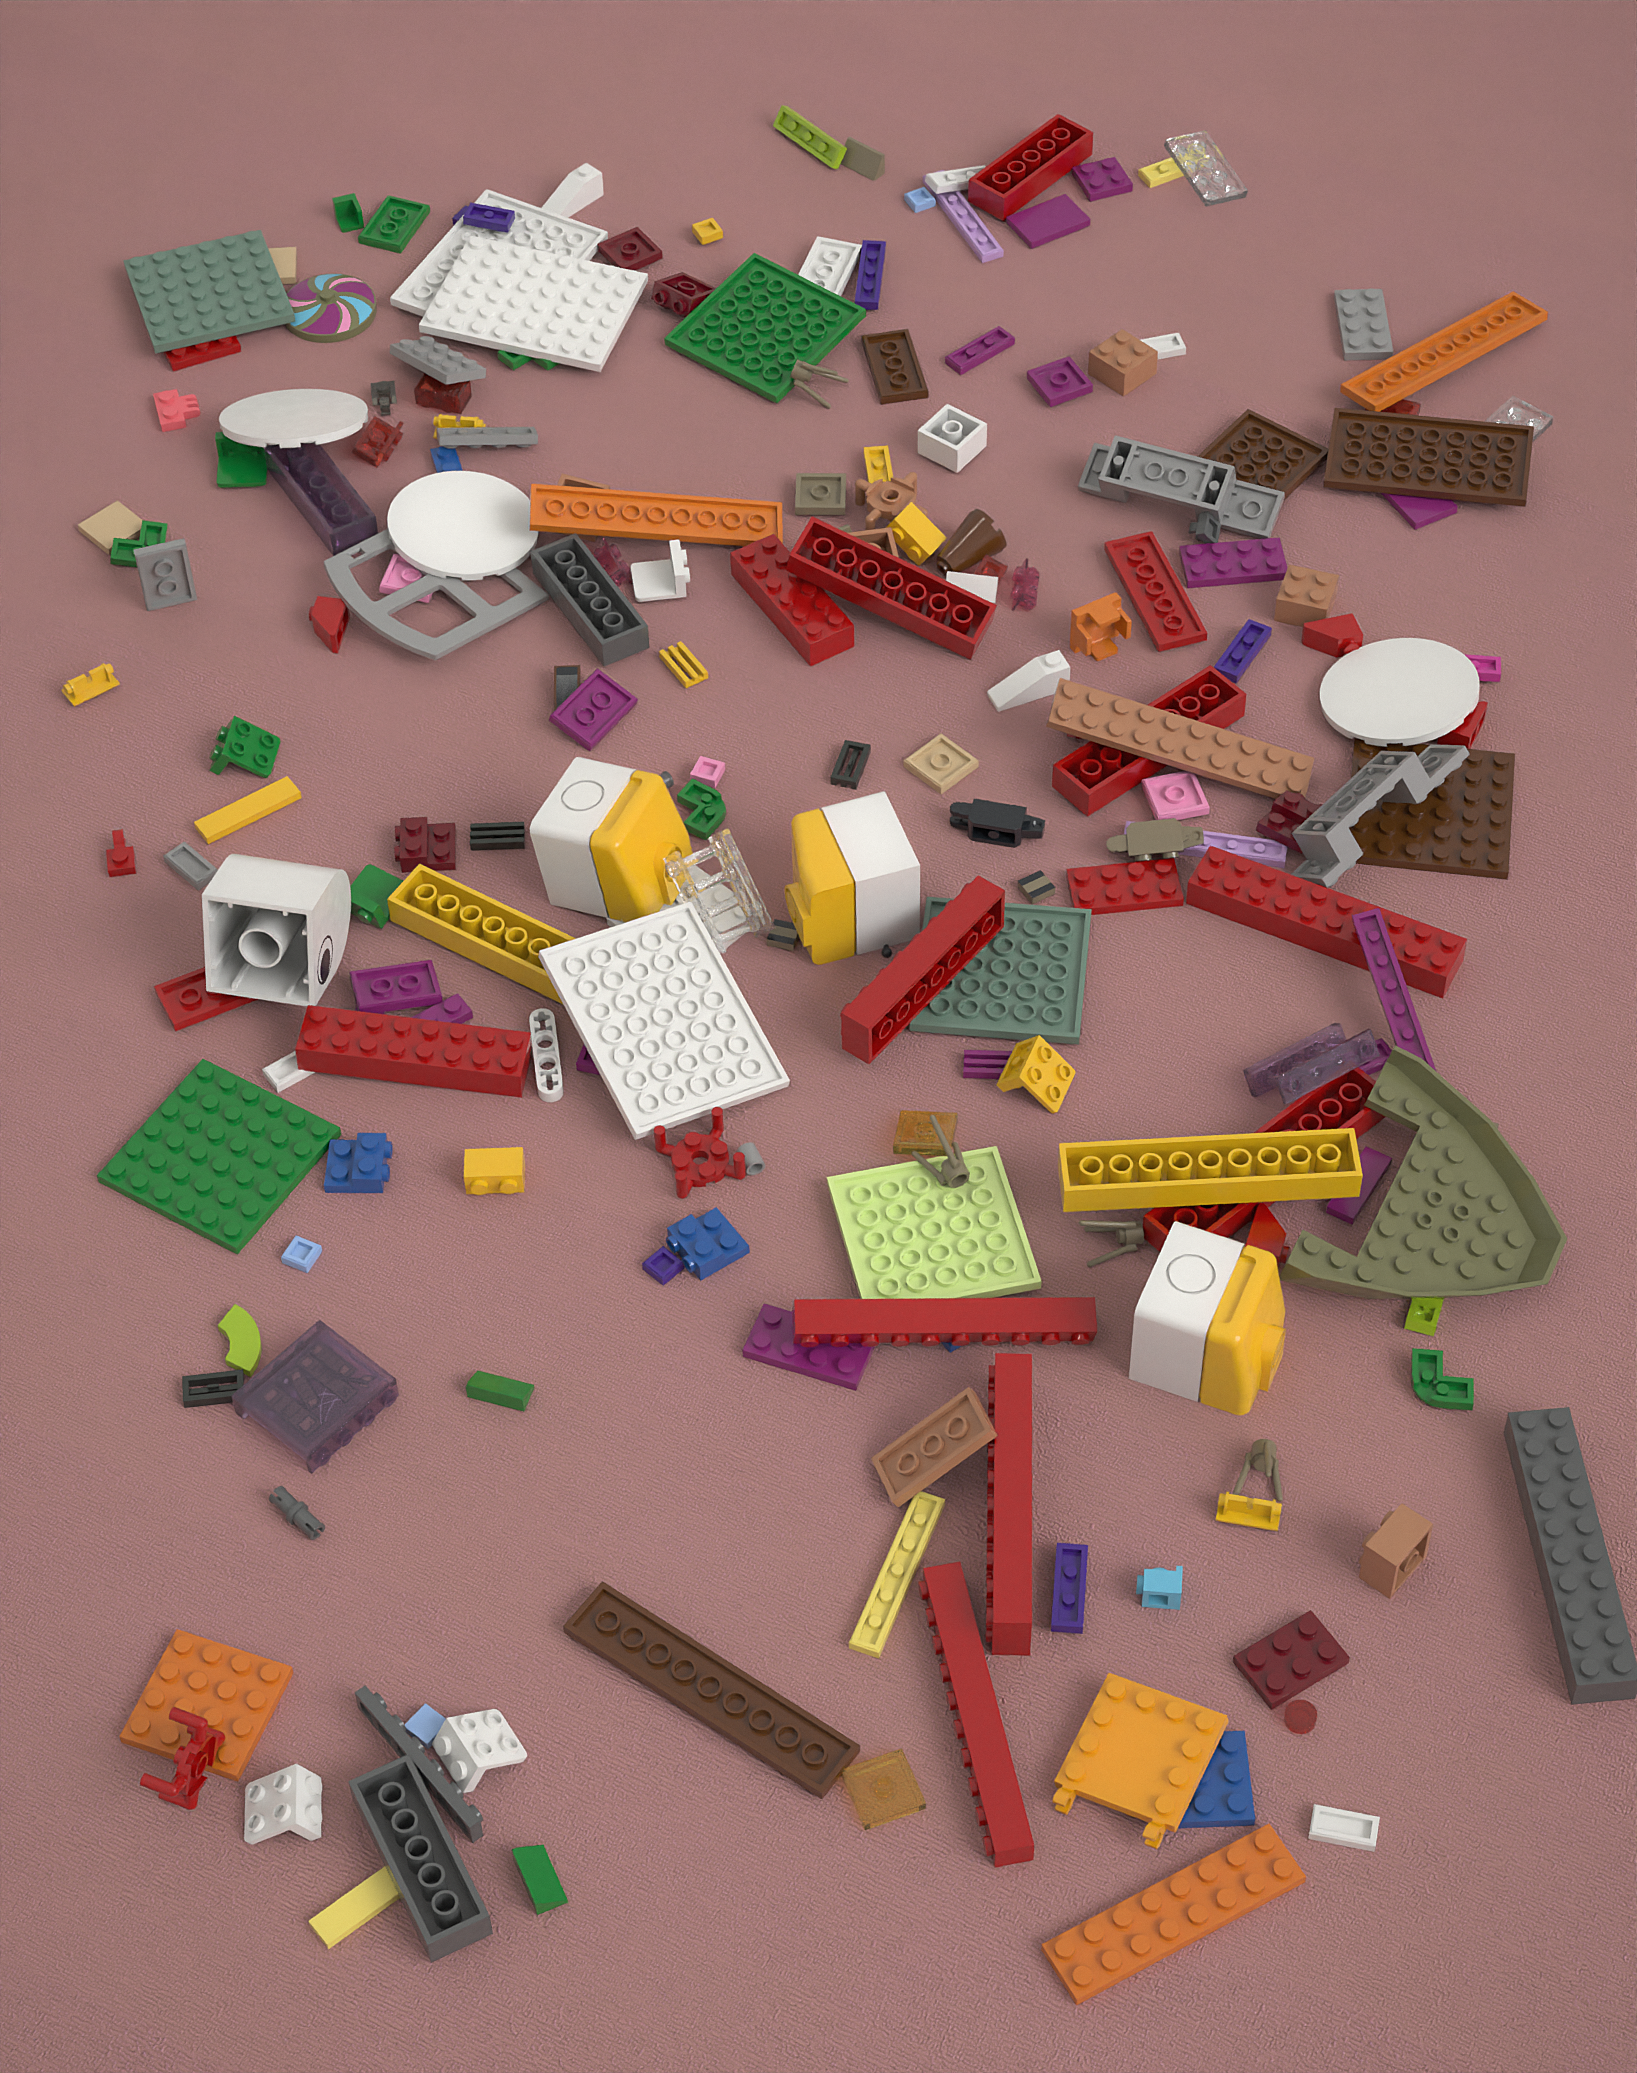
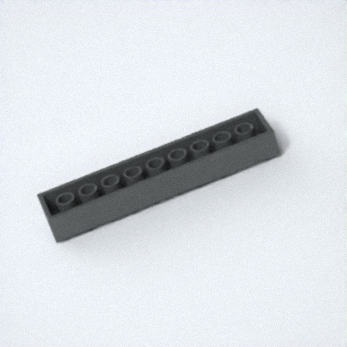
M1570 1408L1508 1412L1503 1433L1571 1705L1635 1699L1637 1695V1662Z

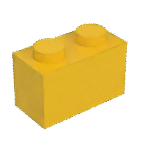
M912 502L886 527H891L895 542L918 566L947 539Z
M523 1147L465 1149L464 1183L466 1194L523 1193L525 1188Z

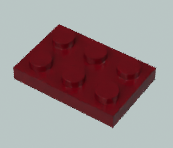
M1310 1610L1234 1655L1233 1663L1272 1710L1349 1664L1350 1657Z

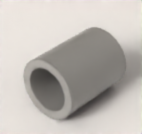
M745 1143L737 1149V1152H742L745 1155V1169L748 1175H756L764 1170L765 1163L754 1143Z

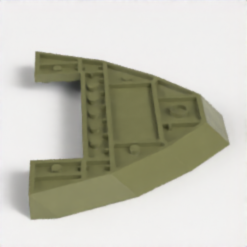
M1395 1045L1382 1068L1365 1106L1416 1131V1134L1357 1256H1354L1302 1230L1279 1276L1280 1281L1366 1299L1483 1296L1547 1285L1566 1244L1567 1237L1536 1180L1493 1122L1423 1059Z

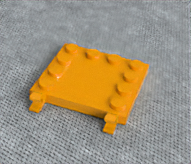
M1108 1673L1054 1780L1056 1788H1059L1052 1800L1056 1804L1055 1811L1067 1815L1076 1795L1148 1822L1142 1835L1146 1838L1144 1844L1158 1849L1166 1829L1176 1833L1229 1722L1228 1716Z

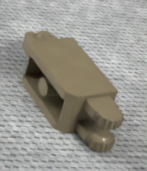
M1172 818L1130 823L1126 828L1127 834L1116 835V837H1110L1106 841L1110 852H1128L1130 858L1135 857V862L1152 860L1151 855L1162 854L1163 859L1178 858L1179 853L1184 852V849L1204 844L1202 827L1182 826L1178 820Z

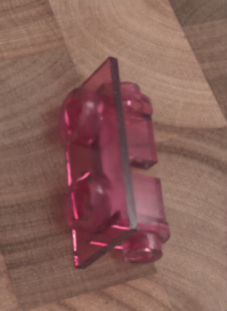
M603 537L602 540L605 545L602 548L595 549L594 557L617 587L626 579L632 585L633 582L628 575L631 573L629 566L624 559L619 560L622 556L621 552L614 543L609 545Z
M1027 558L1021 567H1016L1012 576V581H1015L1010 594V599H1013L1012 611L1018 605L1026 610H1032L1037 604L1038 591L1036 590L1040 574L1036 568L1028 567Z

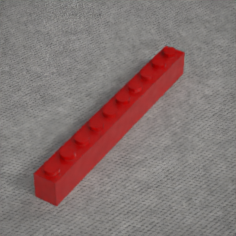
M1095 1297L794 1299L792 1307L793 1344H801L802 1347H816L819 1343H831L833 1347H845L849 1343H861L865 1347H874L879 1345V1343H891V1345L897 1347L907 1346L909 1343L936 1346L940 1342H951L954 1346H965L970 1342H982V1345L985 1346L998 1345L1000 1342H1012L1013 1345L1022 1346L1030 1342L1056 1345L1060 1341H1072L1074 1345H1085L1093 1341L1097 1334Z
M961 1562L923 1568V1581H918L921 1600H927L929 1608L925 1609L927 1625L929 1628L934 1627L936 1635L932 1636V1643L935 1655L941 1654L943 1663L939 1664V1671L942 1683L948 1682L950 1690L946 1692L949 1711L955 1710L957 1720H953L956 1739H962L964 1748L960 1749L962 1764L964 1768L970 1769L972 1776L968 1778V1787L971 1797H977L979 1806L975 1807V1814L978 1826H984L986 1836L982 1837L986 1857L992 1856L995 1868L1034 1860V1841Z

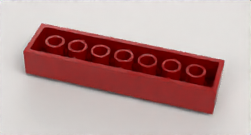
M813 516L810 518L788 557L786 571L970 660L991 625L997 607L992 602Z
M1209 665L1149 703L1148 706L1225 729L1244 717L1247 694ZM1089 741L1053 764L1052 787L1088 817L1141 783L1142 779L1149 778L1167 765Z
M979 875L971 883H966L961 893L954 900H949L944 910L937 917H932L927 927L920 934H915L910 944L903 951L897 952L893 961L886 968L880 969L876 978L869 985L862 987L858 996L842 1008L840 1013L842 1049L870 1064L1004 927L1005 890Z
M308 1005L295 1051L299 1070L522 1098L532 1057L531 1032Z

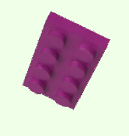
M1280 537L1179 546V555L1187 588L1284 580L1288 569Z
M764 1303L742 1352L745 1358L856 1391L875 1346L865 1347L861 1343H849L845 1347H833L831 1343H819L816 1347H802L801 1344H793L792 1311Z

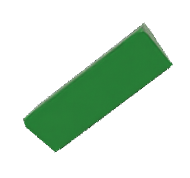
M478 1370L466 1384L467 1397L523 1412L535 1388L533 1384Z
M544 1845L517 1847L511 1850L513 1861L537 1915L568 1903V1899Z

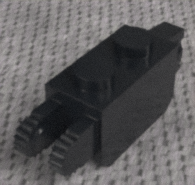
M974 799L972 804L956 801L950 806L951 826L955 827V829L967 830L968 837L975 842L1015 848L1021 845L1022 838L1042 839L1045 831V820L1027 815V807Z

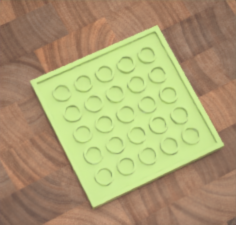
M997 1146L961 1152L965 1166L970 1172V1177L965 1184L957 1188H951L948 1184L941 1186L938 1179L918 1161L827 1177L828 1190L860 1299L994 1298L1041 1289L1042 1281ZM944 1155L926 1160L941 1173V1164L948 1157Z

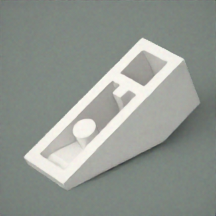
M588 163L578 167L567 175L543 205L542 209L567 218L604 195L602 172Z
M1060 650L1036 657L988 690L987 695L998 712L1053 695L1060 678L1070 681V666Z

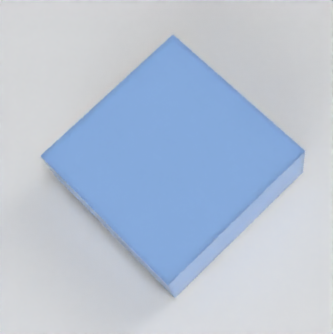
M925 187L904 194V201L915 213L936 206L935 198Z
M295 1236L282 1254L281 1261L283 1264L308 1273L322 1253V1247L319 1244Z
M425 1703L405 1724V1732L411 1737L415 1736L424 1747L429 1749L446 1718Z

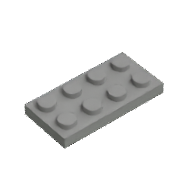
M1382 289L1334 290V302L1344 361L1382 360L1392 357L1393 347Z
M422 336L420 340L413 341L403 339L400 340V343L390 344V354L444 384L486 378V368L478 365L475 360L462 356V353L454 352L447 345L434 341L432 337Z

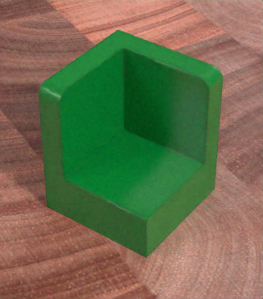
M355 193L332 198L335 219L342 233L364 228L362 209Z

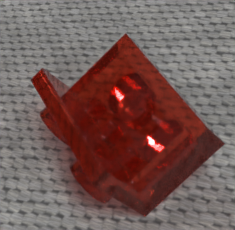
M374 416L355 445L352 453L378 468L382 460L387 462L394 450L391 448L392 444L397 446L404 435L400 431L404 423L399 421L397 426L393 427Z

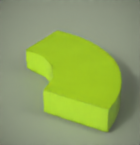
M234 1304L218 1324L219 1332L225 1335L230 1342V1350L225 1358L227 1366L235 1370L243 1369L244 1374L251 1377L261 1358L260 1333L249 1313Z

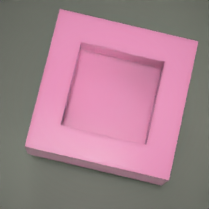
M700 756L690 773V780L693 778L709 787L716 788L725 771V763Z

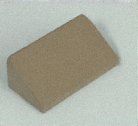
M850 136L847 138L845 143L847 150L840 164L872 181L881 177L885 173V154Z

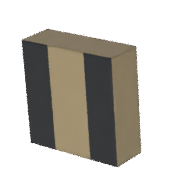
M1041 870L1018 880L1017 884L1019 890L1032 905L1054 895L1056 889Z
M774 919L767 937V946L793 951L799 938L794 924Z

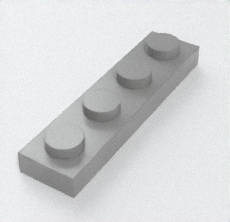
M535 427L437 428V440L439 445L445 448H457L458 445H467L471 448H480L482 445H492L497 448H503L507 445L530 447L531 444H538V434Z

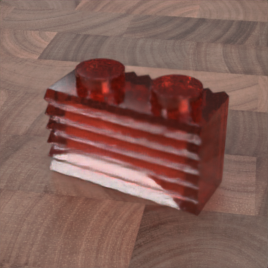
M423 373L414 388L416 404L424 408L440 409L446 413L462 414V411H464L472 397L470 381L444 384L426 373Z

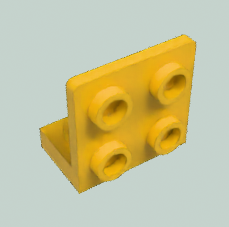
M1038 1035L1016 1043L996 1085L1003 1092L1015 1088L1019 1089L1024 1086L1053 1114L1058 1112L1076 1072Z

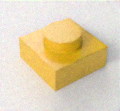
M713 217L692 224V232L702 245L723 238V230Z

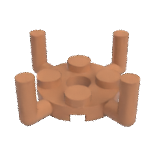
M915 472L908 473L904 479L891 478V481L886 482L880 479L872 484L863 479L856 480V505L863 506L865 504V492H867L866 504L867 510L870 513L865 518V530L875 529V522L879 518L888 519L891 522L911 502L928 518L927 509L916 504L917 474Z

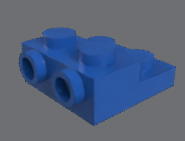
M357 1133V1140H330L324 1181L325 1193H383L384 1182H389L390 1166L387 1164V1159H392L393 1144L392 1141H387L386 1133Z
M717 1207L696 1219L690 1214L667 1227L668 1237L666 1238V1243L673 1253L677 1252L680 1255L687 1271L690 1273L694 1272L700 1281L750 1253L749 1245Z

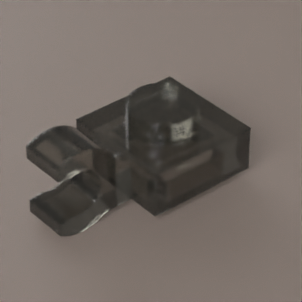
M395 381L370 383L373 406L380 405L381 416L391 415L390 404L397 403Z

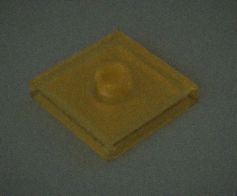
M901 1110L893 1143V1154L912 1155L911 1153L916 1151L920 1155L947 1156L934 1130L930 1116L934 1115L952 1150V1143L955 1139L958 1124V1113Z
M902 1748L844 1768L841 1776L864 1830L926 1809L925 1799Z

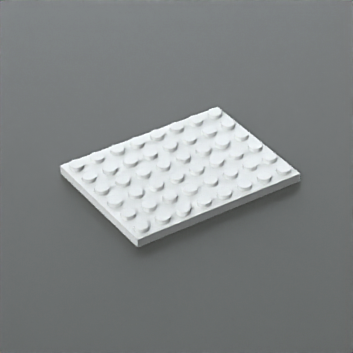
M486 189L475 203L514 210L515 220L509 232H499L464 225L462 216L390 297V302L392 306L424 316L470 235L590 261L598 251V243L608 239V232Z
M470 235L419 323V332L601 372L648 282V274Z
M691 902L539 951L538 957L635 1140L654 1134V1128L658 1125L668 1129L711 1114V1110L714 1107L725 1109L788 1087L790 1080Z

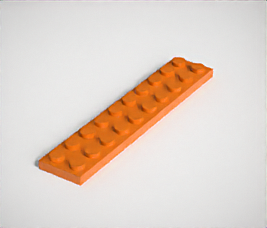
M1513 291L1342 383L1340 392L1367 410L1380 412L1546 321L1548 311Z
M531 484L529 531L667 541L679 540L681 542L747 546L775 534L783 544L782 502Z

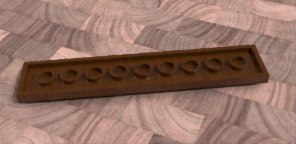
M603 1581L563 1626L565 1634L820 1799L825 1797L860 1752V1745Z

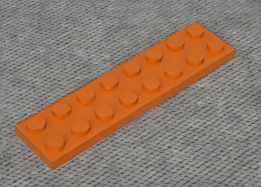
M1269 1823L1048 1940L1041 1945V1951L1074 2003L1078 2005L1305 1883L1306 1875Z

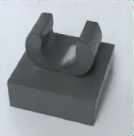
M1208 511L1199 513L1198 522L1190 523L1188 533H1196L1195 539L1205 544L1218 543L1221 523Z

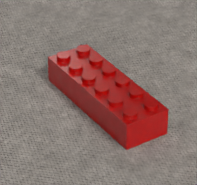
M1060 114L1055 115L969 179L968 202L1002 221L1006 220L1008 216L1014 214L1070 172L1072 167L1078 166L1092 155L1093 132Z
M775 534L730 552L731 575L810 667L854 647V624L821 587L786 571L790 551Z

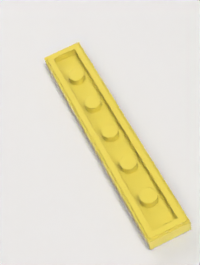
M922 1491L912 1498L849 1641V1649L879 1659L944 1509L945 1499Z

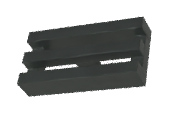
M845 740L830 777L831 785L836 786L837 782H839L841 787L846 788L848 784L851 785V789L856 790L871 753V745ZM850 748L854 749L844 776H842L840 773ZM860 750H861V751H863V752H862V754H861V757H860V759H859L858 765H857V767H856V770H855L854 775H853V778H852V777H850V776H851V773H852V771H853V768H854V766H855L856 760H857L858 755H859Z
M524 822L470 824L471 851L525 849Z
M243 1369L182 1376L184 1408L245 1401ZM237 1382V1384L219 1386V1384ZM207 1386L203 1388L189 1389V1387Z

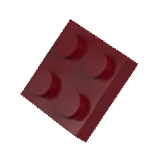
M638 227L598 243V251L613 266L636 271L663 259L662 250Z

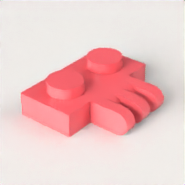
M177 389L153 393L162 432L186 428L185 419L195 418L201 414L196 395L194 394L179 397Z

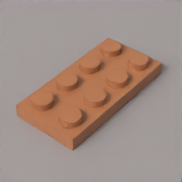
M968 1387L871 1459L892 1503L900 1507L998 1435L976 1393Z

